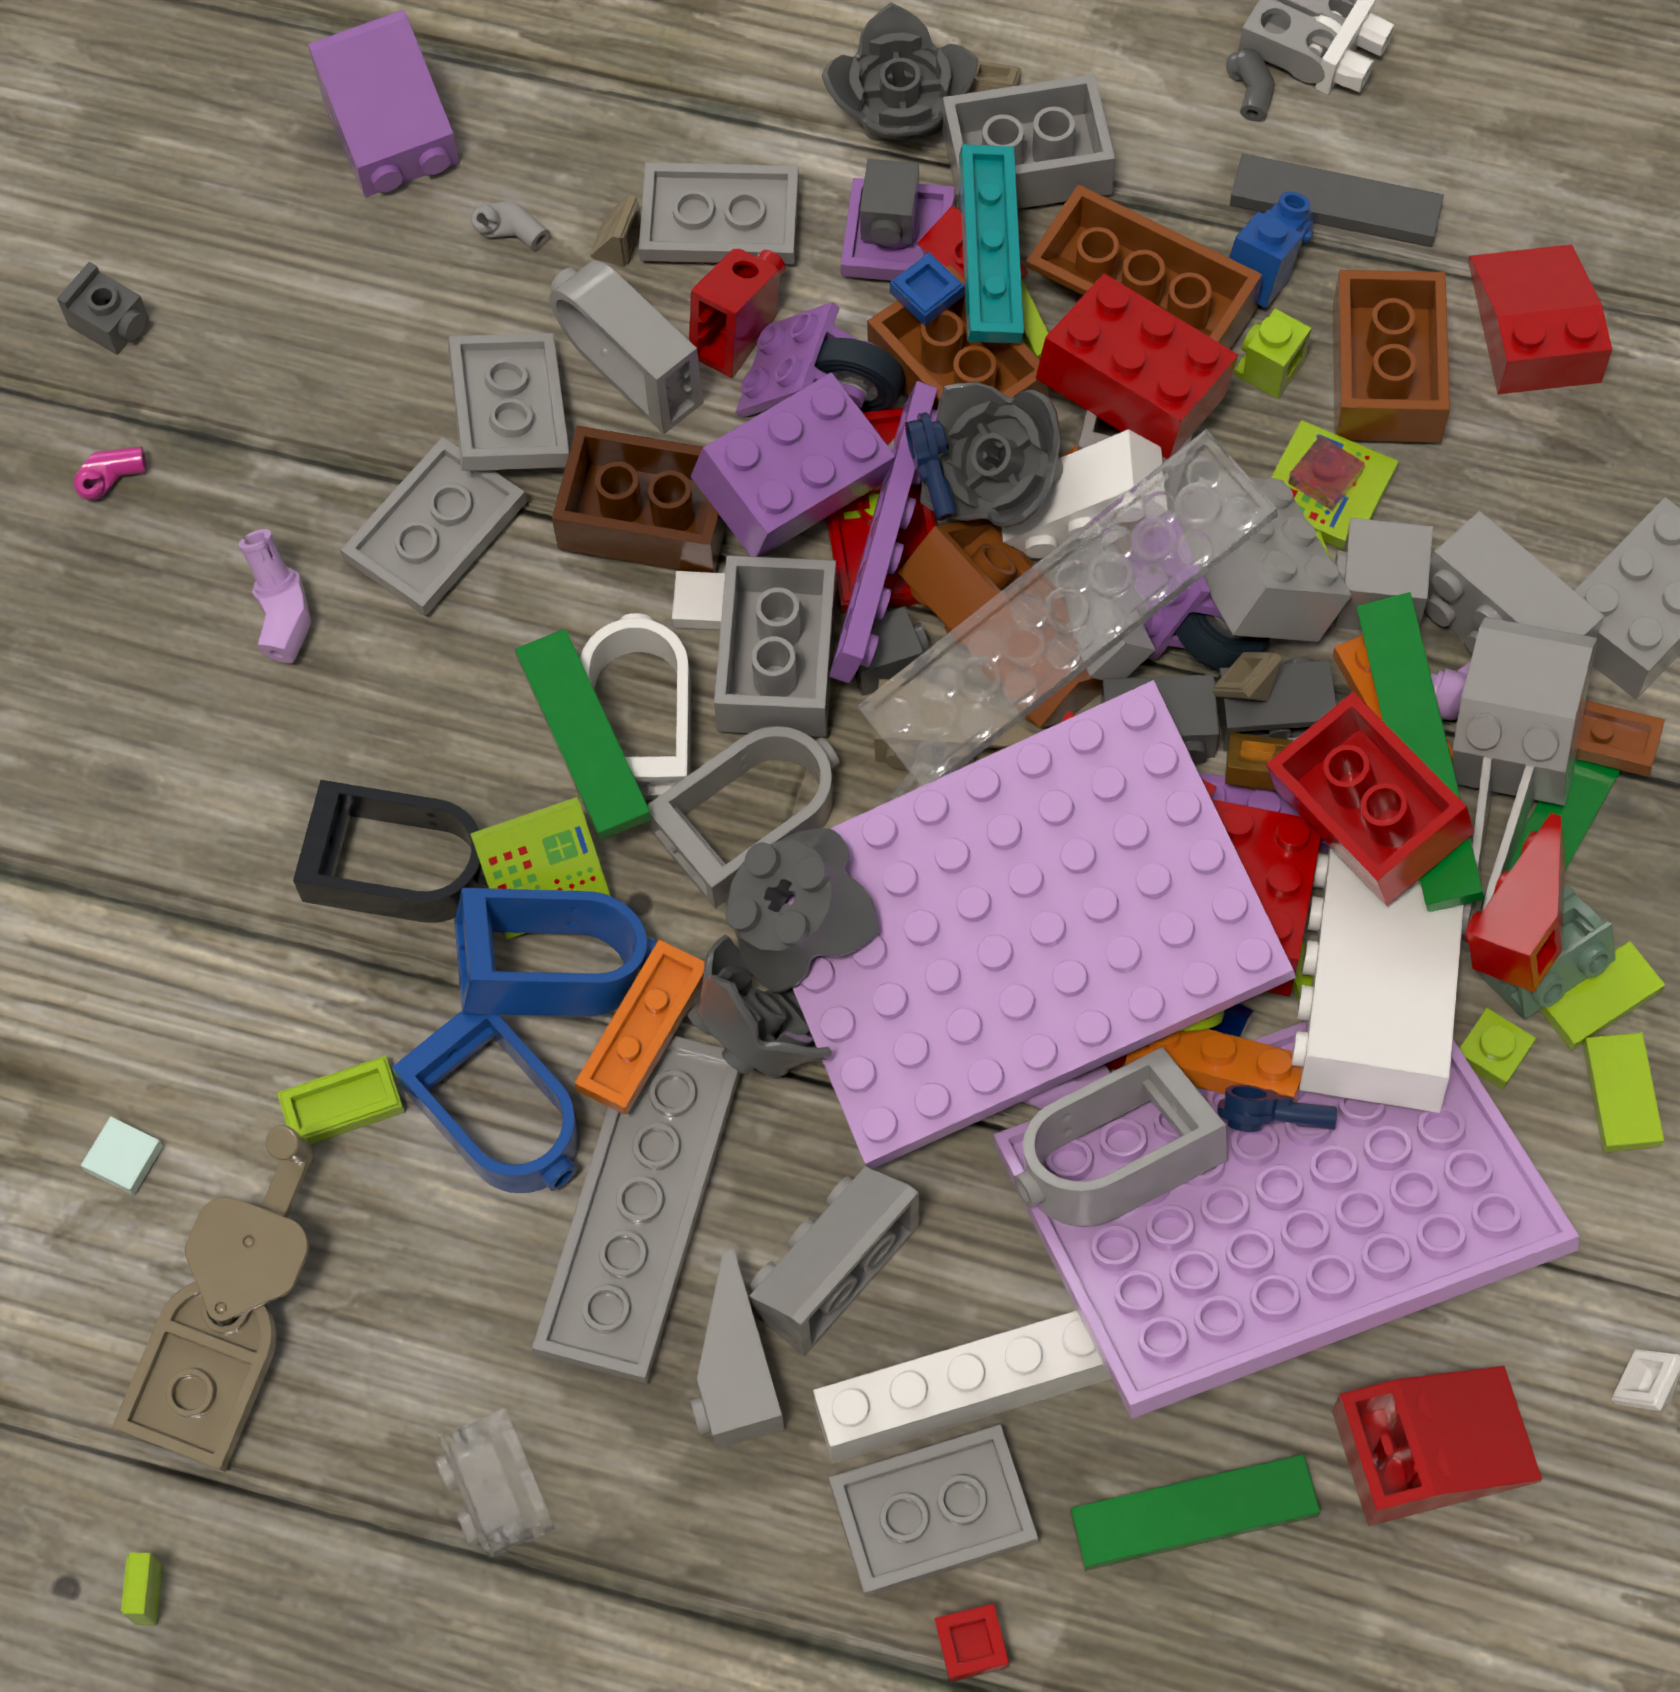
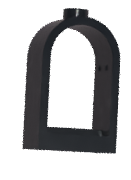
M320 780L293 879L302 902L417 922L437 923L455 918L462 888L488 887L470 833L479 831L478 826L472 817L461 807L435 798ZM350 816L448 832L460 837L471 847L470 859L462 874L449 885L437 890L415 891L334 877Z

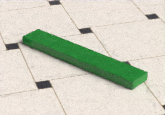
M1411 592L1356 606L1383 722L1461 800ZM1470 837L1420 878L1428 912L1485 899Z

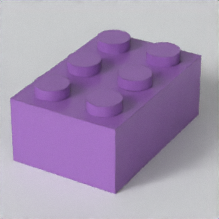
M831 372L703 447L691 478L751 557H762L881 485L896 456Z

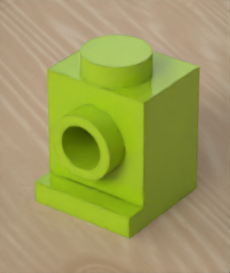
M1275 308L1269 317L1265 318L1261 324L1256 322L1248 332L1242 345V351L1246 353L1235 367L1233 375L1279 399L1306 360L1311 327Z

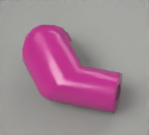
M143 447L93 453L85 461L74 478V488L77 494L86 500H96L105 495L120 476L146 473L147 466Z

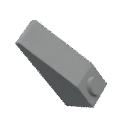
M734 1248L722 1251L697 1375L701 1397L690 1400L699 1435L711 1432L716 1450L784 1430L781 1409Z

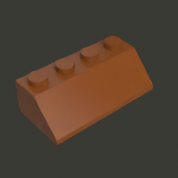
M1079 184L1026 260L1027 268L1082 295L1105 273L1228 349L1234 345L1257 309L1262 280L1261 273Z
M977 519L934 526L898 571L901 577L910 585V592L913 597L922 605L931 608L945 624V631L950 638L970 651L980 662V669L983 674L992 682L1000 685L1015 701L1017 711L1027 721L1036 724L1039 728L1059 723L1067 711L1073 714L1077 713L1102 693L1103 680L1089 676L1079 653L1070 624L1066 598L1023 551L1003 542L1001 527L994 525L991 520Z

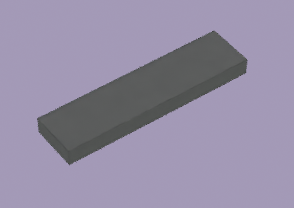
M1242 153L1231 193L1230 205L1266 212L1267 209L1271 210L1273 205L1277 204L1283 193L1297 192L1309 200V210L1314 212L1315 215L1314 223L1432 247L1444 194Z

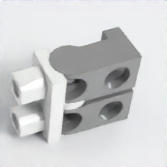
M1259 0L1242 28L1238 52L1243 48L1253 49L1261 55L1263 60L1288 70L1290 74L1300 81L1316 83L1315 89L1329 95L1335 83L1360 92L1368 80L1374 61L1356 53V48L1359 46L1376 55H1383L1390 43L1395 25L1372 13L1375 0Z

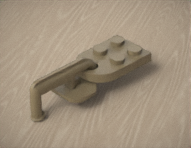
M286 1125L275 1126L266 1136L265 1144L267 1151L272 1157L280 1160L261 1207L232 1197H220L207 1203L199 1212L184 1250L195 1282L180 1289L164 1306L112 1426L113 1429L224 1472L228 1467L275 1352L276 1326L267 1303L281 1298L293 1290L309 1251V1241L306 1232L298 1223L289 1219L288 1216L313 1159L314 1150L312 1145L300 1133ZM215 1321L227 1326H218Z

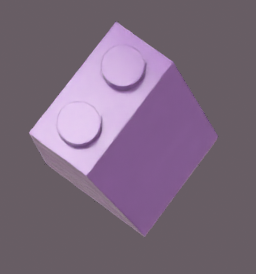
M404 10L308 44L324 106L364 197L379 192L392 191L403 183L425 175L441 173L448 167L460 163L453 131Z

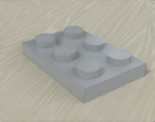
M645 162L639 237L640 261L719 263L732 249L740 248L756 257L762 250H771L777 253L785 264H794L799 188L798 166Z
M554 333L449 336L448 352L461 470L566 467L569 446Z
M442 437L342 547L340 551L343 560L426 616L526 504L525 491L493 470L462 471L459 447Z
M1001 1424L829 1477L831 1491L864 1597L1038 1544V1536Z

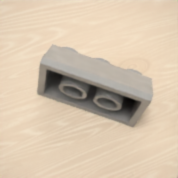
M864 1167L854 1179L850 1176L844 1177L828 1196L826 1203L830 1206L818 1220L814 1222L809 1218L794 1232L788 1242L791 1250L777 1265L772 1261L768 1262L753 1278L749 1289L753 1291L749 1295L752 1313L805 1357L919 1228V1194L910 1185L868 1167Z

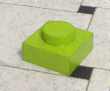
M1486 1008L1459 1049L1476 1074L1504 1090L1532 1048L1536 1038Z

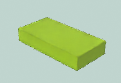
M1631 941L1615 950L1616 960L1610 963L1601 974L1596 977L1587 978L1564 993L1561 999L1554 1005L1543 1007L1539 1010L1571 1051L1582 1045L1586 1038L1594 1037L1661 993L1664 989V982Z
M1643 1032L1586 1038L1583 1043V1050L1603 1153L1661 1147L1664 1142V1136Z
M386 1055L277 1092L286 1125L300 1133L310 1144L405 1113Z

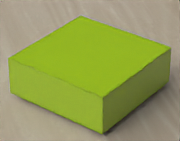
M129 1552V1556L126 1557L121 1612L135 1625L157 1626L163 1565L151 1553Z

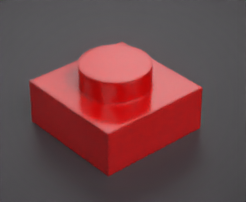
M994 1603L934 1618L949 1683L1009 1668V1661Z

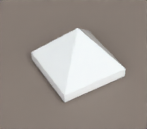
M1635 1349L1611 1400L1616 1405L1661 1411L1672 1400L1680 1376V1355Z

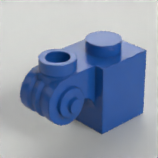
M1297 192L1283 193L1277 204H1274L1271 210L1267 209L1264 214L1258 211L1235 237L1229 256L1230 259L1262 274L1258 304L1265 308L1288 283L1299 249L1303 243L1310 242L1314 233L1313 221L1315 215L1314 212L1309 210L1310 202L1304 195Z

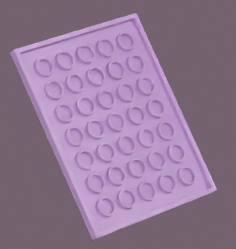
M1154 680L830 828L840 834L848 845L850 857L845 865V871L865 888L873 900L880 933L854 953L841 957H814L811 960L808 975L797 986L793 987V991L816 1047L829 1046L832 1051L829 1059L822 1060L863 1161L868 1168L874 1169L1292 980L1296 976ZM790 895L785 904L792 905L795 895Z
M1307 1021L1252 1041L1293 1051L1296 1030L1306 1032ZM1454 1039L1452 1040L1450 1076L1440 1113L1301 1091L1296 1103L1337 1107L1335 1130L1299 1127L1294 1123L1274 1121L1264 1124L1261 1131L1243 1132L1230 1128L1227 1125L1228 1120L1219 1116L1226 1124L1228 1161L1110 1222L1095 1226L1064 1224L1048 1217L1037 1206L1027 1207L1021 1199L1131 1419L1578 1251V1233ZM1196 1087L1217 1113L1218 1103L1221 1099L1225 1098V1094ZM1149 1101L1056 1149L1047 1157L1043 1166L1052 1174L1071 1181L1095 1180L1147 1155L1180 1136L1154 1103ZM1030 1121L993 1134L995 1149L1014 1187V1176L1025 1171L1023 1137Z

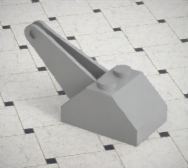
M1488 617L1484 618L1479 627L1461 696L1452 750L1453 768L1457 784L1479 788L1474 827L1475 833L1473 834L1472 842L1479 876L1492 791L1516 796L1487 887L1483 909L1493 897L1495 885L1500 875L1510 869L1533 800L1565 805L1567 801L1597 643L1596 637ZM1476 901L1464 904L1461 930V935L1465 936L1467 925L1474 914Z

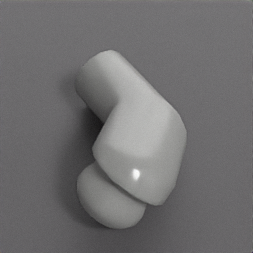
M514 202L480 205L471 215L472 226L481 235L490 238L517 236L533 251L543 247L550 236V231L519 204Z

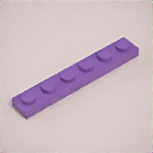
M919 381L916 382L902 410L891 450L896 457L882 482L829 677L849 684L859 666L869 667L873 659L879 636L871 634L874 619L882 620L887 609L891 590L883 587L886 574L894 575L898 567L904 544L896 542L899 528L907 529L914 511L916 499L908 497L911 484L918 486L921 480L909 452L905 422L917 420V415L924 412L928 413L931 422L936 421L937 410L932 409L937 388Z

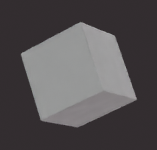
M1350 518L1343 551L1337 550L1335 565L1338 567L1339 575L1352 596L1337 615L1335 628L1362 631L1356 606L1411 592L1420 627L1428 598L1433 526Z

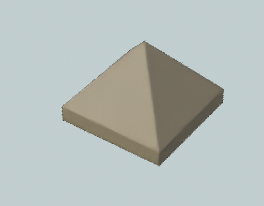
M1243 652L1215 684L1212 692L1216 697L1268 702L1282 658L1278 653Z

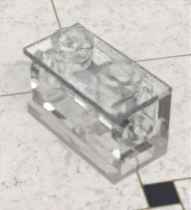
M505 1407L452 1433L451 1436L454 1442L450 1444L444 1434L438 1436L445 1454L434 1459L447 1491L449 1492L456 1488L460 1490L466 1509L456 1514L469 1546L481 1542L488 1558H491L555 1530L553 1521Z

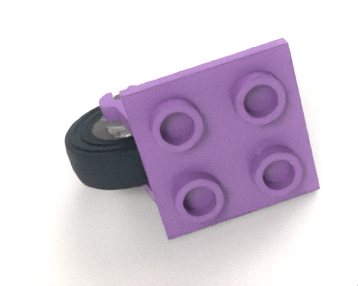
M830 302L817 308L803 311L787 319L773 322L765 327L757 340L758 351L752 368L742 381V395L735 413L744 418L768 410L831 372L861 412L889 410L900 397L905 374L900 363L888 352L873 343L858 340L836 327L834 323L840 307Z
M1171 505L1158 509L1123 556L1149 610L1141 619L1155 648V651L1148 658L1158 659L1168 646L1187 649L1202 663L1220 670V668H1230L1243 652H1264L1269 638L1232 635L1209 594L1211 591Z

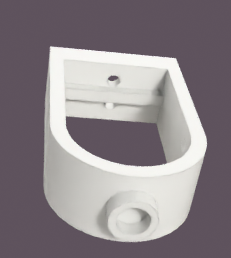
M631 613L598 630L583 648L580 661L594 690L596 680L603 668L615 658L628 653L645 652L654 654L667 661L676 671V756L625 757L644 799L655 800L691 774V678L687 653L677 635L666 626L653 621L648 615Z

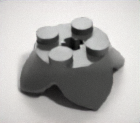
M891 2L866 24L860 35L856 55L853 57L840 55L831 60L822 73V79L827 91L836 104L863 126L864 133L868 138L875 141L885 139L910 140L924 135H934L943 128V97L968 93L977 72L978 58L971 51L960 45L947 44L940 48L935 47L927 27L914 14Z
M978 382L944 386L936 413V421L939 420L941 422L946 439L947 451L939 457L943 477L949 481L957 511V516L951 519L961 521L989 519L994 525L1005 528L1022 524L1037 512L1048 496L1051 486L1061 478L1063 473V464L1058 457L1061 431L1057 410L1053 401L1048 396L1035 390H1022L1016 397H1008L994 387ZM1002 450H1005L1004 462L1000 467H995V465L1001 462L997 455ZM923 481L920 502L934 511L927 482Z
M816 828L798 831L772 844L760 842L753 845L747 851L745 861L741 864L731 882L726 897V921L736 934L741 955L748 970L764 987L775 994L797 986L808 975L810 963L814 957H841L854 953L880 933L873 900L865 888L845 871V865L850 857L848 845L841 835L832 829ZM794 894L795 899L792 905L785 904L787 898Z
M726 934L719 938L706 955L701 994L696 1005L688 1013V1018L699 1030L714 1036L725 1047L722 1052L725 1061L735 1070L745 1075H749L756 1068L774 1079H780L782 1075H785L789 1070L807 1062L829 1059L832 1054L829 1046L813 1047L816 1044L793 989L775 994L770 990L761 991L753 988L752 979L754 975L748 970L741 953L733 944L731 938Z

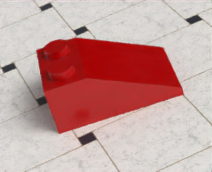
M1572 244L1469 256V268L1498 395L1602 383L1613 349L1602 303Z

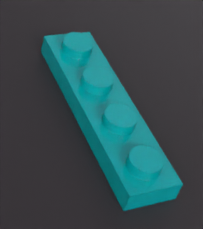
M962 144L959 153L967 341L1020 343L1024 334L1014 146Z

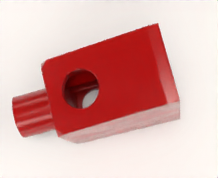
M740 248L732 249L691 290L689 341L697 348L699 362L730 378H733L757 345L761 332L774 321L777 314L779 278L786 270L783 259L777 253L771 250H762L756 257Z

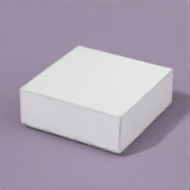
M676 571L672 624L674 628L720 630L725 573Z

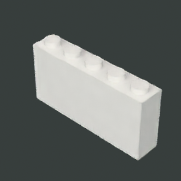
M1329 846L1328 855L1318 853L1312 887L1322 888V897L1312 896L1307 930L1317 931L1316 941L1307 940L1302 974L1311 975L1312 982L1311 986H1301L1296 1019L1307 1021L1306 1032L1296 1030L1291 1058L1292 1066L1302 1067L1299 1090L1440 1113L1450 1076L1464 904L1428 912L1419 879L1386 906Z

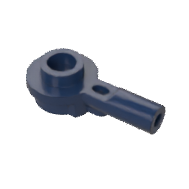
M927 412L919 413L917 420L905 422L909 452L914 467L919 472L921 481L927 482L936 520H948L957 516V511L949 481L943 477L938 454L946 453L947 451L943 427L939 420L931 422Z
M1232 1085L1227 1087L1225 1098L1219 1101L1217 1113L1222 1118L1228 1120L1227 1125L1230 1128L1243 1132L1261 1131L1264 1124L1274 1121L1294 1123L1299 1127L1335 1130L1337 1120V1107L1296 1103L1293 1102V1098L1290 1096L1278 1095L1273 1090L1250 1085Z

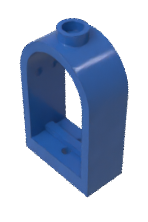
M462 888L454 920L462 1014L598 1016L607 1014L619 1008L655 947V939L647 938L641 920L627 905L602 893L590 891ZM493 932L589 935L606 942L615 949L624 965L611 972L596 974L496 971Z
M460 1011L392 1066L402 1090L472 1169L489 1185L509 1193H531L546 1187L551 1191H555L564 1186L576 1173L577 1167L573 1162L579 1148L580 1132L570 1096L557 1078L499 1015L462 1014V1011ZM493 1038L563 1116L562 1129L555 1144L546 1154L528 1163L505 1164L485 1155L429 1092L432 1087Z

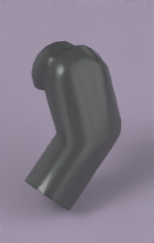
M1243 48L1240 52H1233L1229 55L1226 69L1228 73H1232L1231 77L1234 80L1243 79L1247 86L1240 110L1241 115L1250 121H1261L1265 118L1274 88V78L1257 51Z

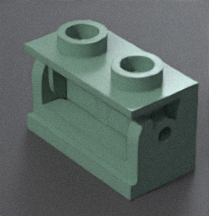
M1566 885L1564 887L1562 952L1536 991L1531 992L1484 973H1481L1482 979L1526 1019L1541 1008L1554 1005L1561 999L1564 993L1587 978L1598 976L1610 963L1616 960L1612 924L1609 921L1603 923L1601 918L1575 894V890Z

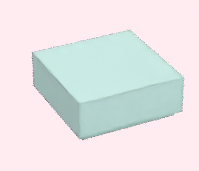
M110 1116L82 1162L81 1167L85 1172L134 1196L161 1152L163 1145L160 1140Z

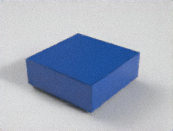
M930 252L889 282L890 293L924 326L961 299L965 291V285Z

